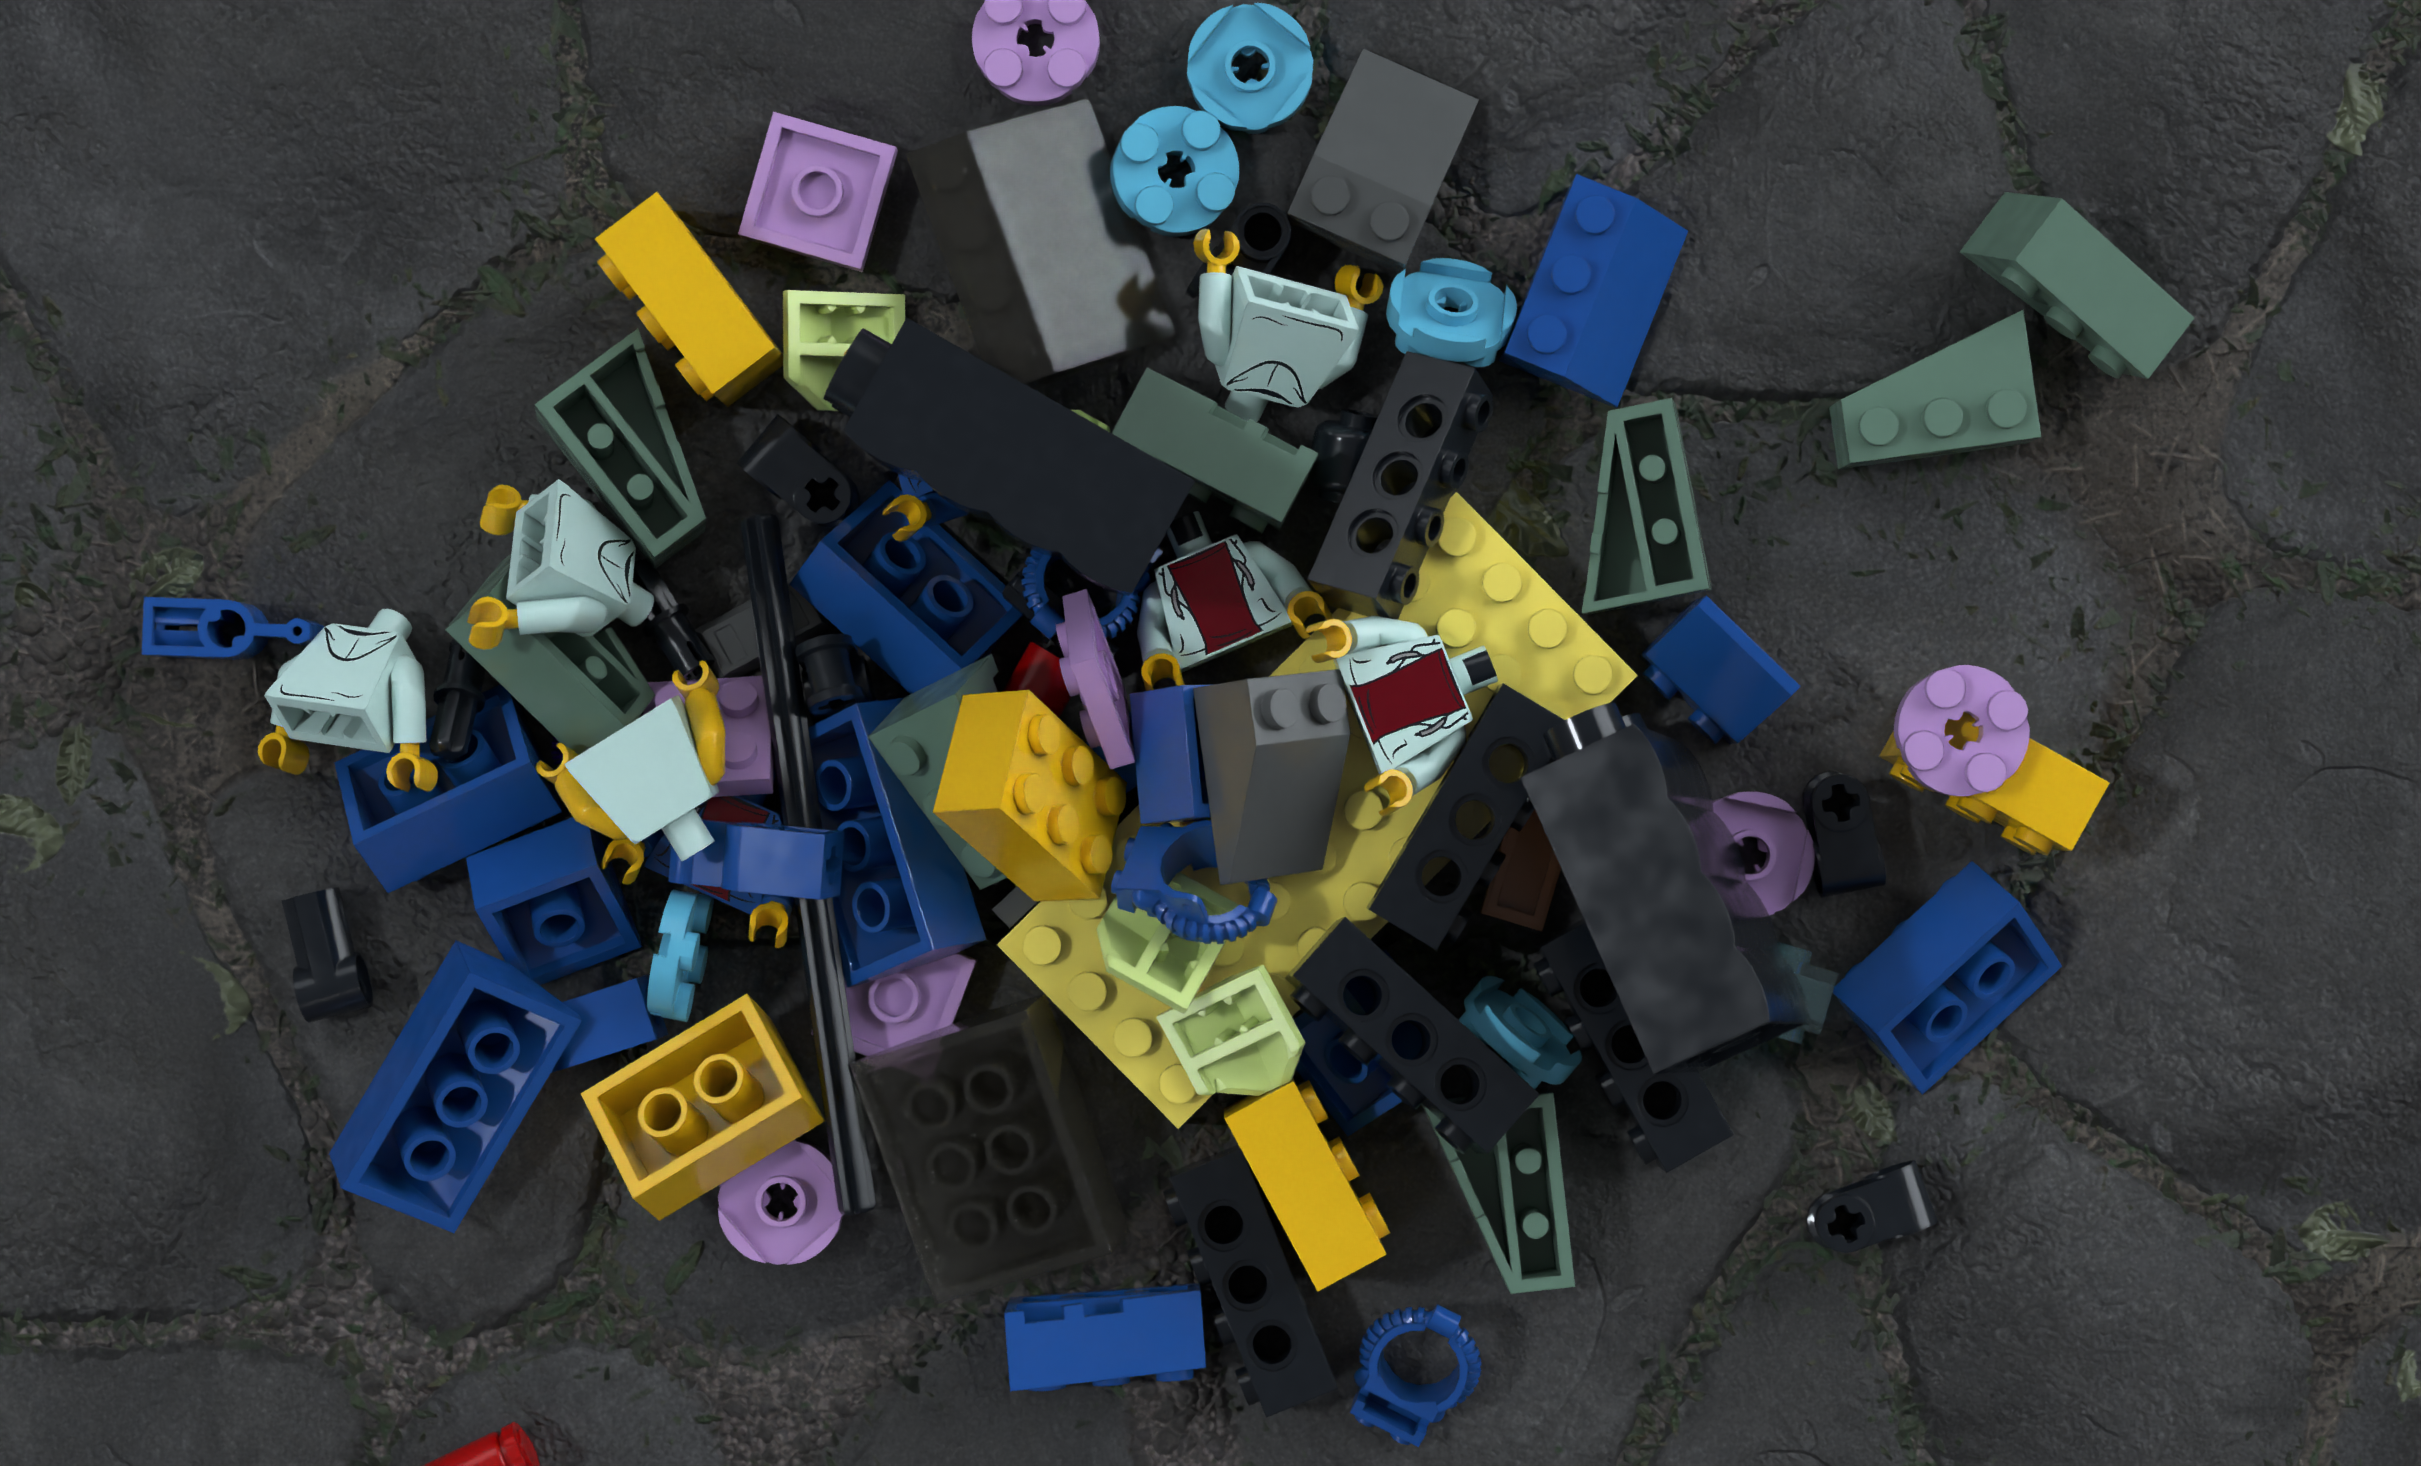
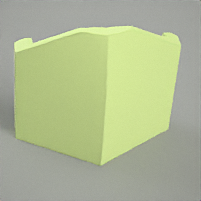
M783 291V378L816 410L838 411L832 407L830 402L824 400V395L844 357V352L849 349L863 328L892 344L905 322V294Z
M1180 872L1175 875L1168 885L1173 890L1193 894L1201 898L1208 915H1221L1232 911L1238 906L1237 903ZM1117 896L1113 899L1096 929L1106 972L1182 1014L1186 1013L1224 944H1217V942L1204 944L1203 942L1197 943L1182 939L1167 929L1166 924H1162L1155 917L1148 916L1144 910L1137 908L1135 913L1118 909Z
M1264 964L1229 976L1199 992L1194 997L1185 1014L1170 1008L1156 1017L1199 1095L1227 1093L1260 1096L1292 1080L1306 1043Z

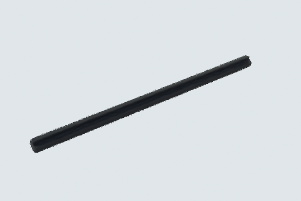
M773 514L753 515L742 519L740 525L783 825L823 829L800 667L795 652L797 646L779 520ZM794 897L838 1210L844 1215L862 1214L874 1209L876 1200L833 898L817 900Z

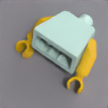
M699 661L703 673L699 681L694 684L688 685L680 670H676L672 674V681L684 697L685 703H683L679 695L670 698L580 755L563 743H558L556 746L561 750L563 760L561 765L555 770L542 760L536 763V771L555 785V790L576 822L613 840L629 838L634 844L662 829L681 861L688 859L715 842L695 810V807L719 793L717 783L725 774V726L716 698L719 690V681L706 661Z

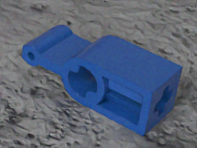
M144 597L141 655L242 660L259 654L268 643V639H288V641L294 644L307 646L324 626L317 622L294 618L287 624H269L263 612L254 605L232 600ZM236 613H238L244 620L246 630L244 636L239 635L233 638L231 647L226 643L222 630L224 624L234 623ZM169 625L198 626V631L169 630Z
M701 819L715 842L684 861L680 860L671 845L669 882L714 886L731 891L817 900L840 896L845 831Z
M644 975L562 1002L579 1014L582 1022L552 1072L668 1035L663 1017L650 1014L647 1010L650 975Z

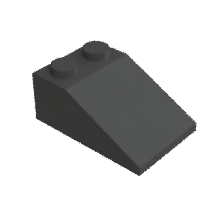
M1363 49L1287 214L1290 225L1396 273H1400L1406 267L1479 99Z
M1340 669L1252 678L1193 688L1220 885L1322 870L1351 734L1344 682Z

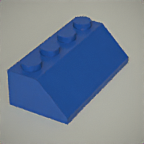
M903 698L856 703L808 728L822 828L845 831L840 896L832 898L843 975L847 988L938 961L986 940L964 867L868 738Z
M455 940L329 1152L341 1189L455 1233L581 1024L582 1019L580 1015L512 964Z

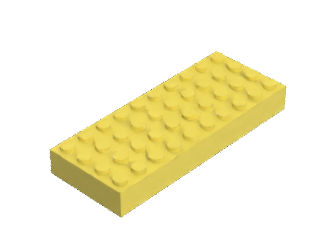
M1458 492L1450 498L1444 511V526L1441 536L1434 546L1429 547L1419 570L1417 592L1413 600L1409 604L1404 605L1398 620L1418 623L1426 631L1428 637L1439 635L1449 659L1480 646H1485L1495 669L1498 682L1464 695L1473 718L1471 722L1464 725L1466 739L1498 685L1502 683L1564 720L1591 708L1610 703L1638 675ZM1340 608L1332 614L1333 619L1340 621L1368 617ZM1319 631L1313 632L1269 677L1335 670L1336 666L1333 660L1316 663L1311 657L1326 651V637ZM1345 691L1351 734L1323 869L1268 878L1270 892L1277 898L1270 923L1263 927L1257 926L1252 932L1247 931V936L1243 938L1237 936L1236 941L1229 942L1227 940L1197 994L1229 976L1264 964L1289 1013L1293 1016L1300 1007L1290 998L1289 995L1296 988L1285 977L1336 920L1346 917L1369 939L1389 922L1368 910L1367 906L1450 766L1440 779L1413 795L1411 801L1406 806L1387 816H1381L1379 811L1389 806L1390 796L1385 788L1381 786H1376L1368 792L1364 789V785L1369 780L1378 776L1379 773ZM1500 745L1490 756L1489 768L1497 780L1511 783L1521 776L1524 770V758L1517 748L1511 745ZM1475 800L1464 803L1456 814L1457 829L1466 838L1473 839L1491 821V814L1488 808ZM1138 805L1117 826L1112 846V863L1110 869L1106 872L1100 899L1040 901L997 946L1179 1129L1212 1095L1197 1094L1156 1018L1171 1007L1106 972L1096 930L1113 899L1116 897V894L1111 893L1112 879L1116 870L1123 871L1126 864V861H1124V851L1130 837L1136 838L1140 826H1160L1164 824H1141ZM1197 821L1174 822L1170 824L1174 827H1184ZM1436 857L1425 865L1422 871L1424 886L1450 859ZM1191 865L1180 871V873L1238 905L1247 907L1251 897L1245 882L1220 885L1218 868H1203L1193 871Z

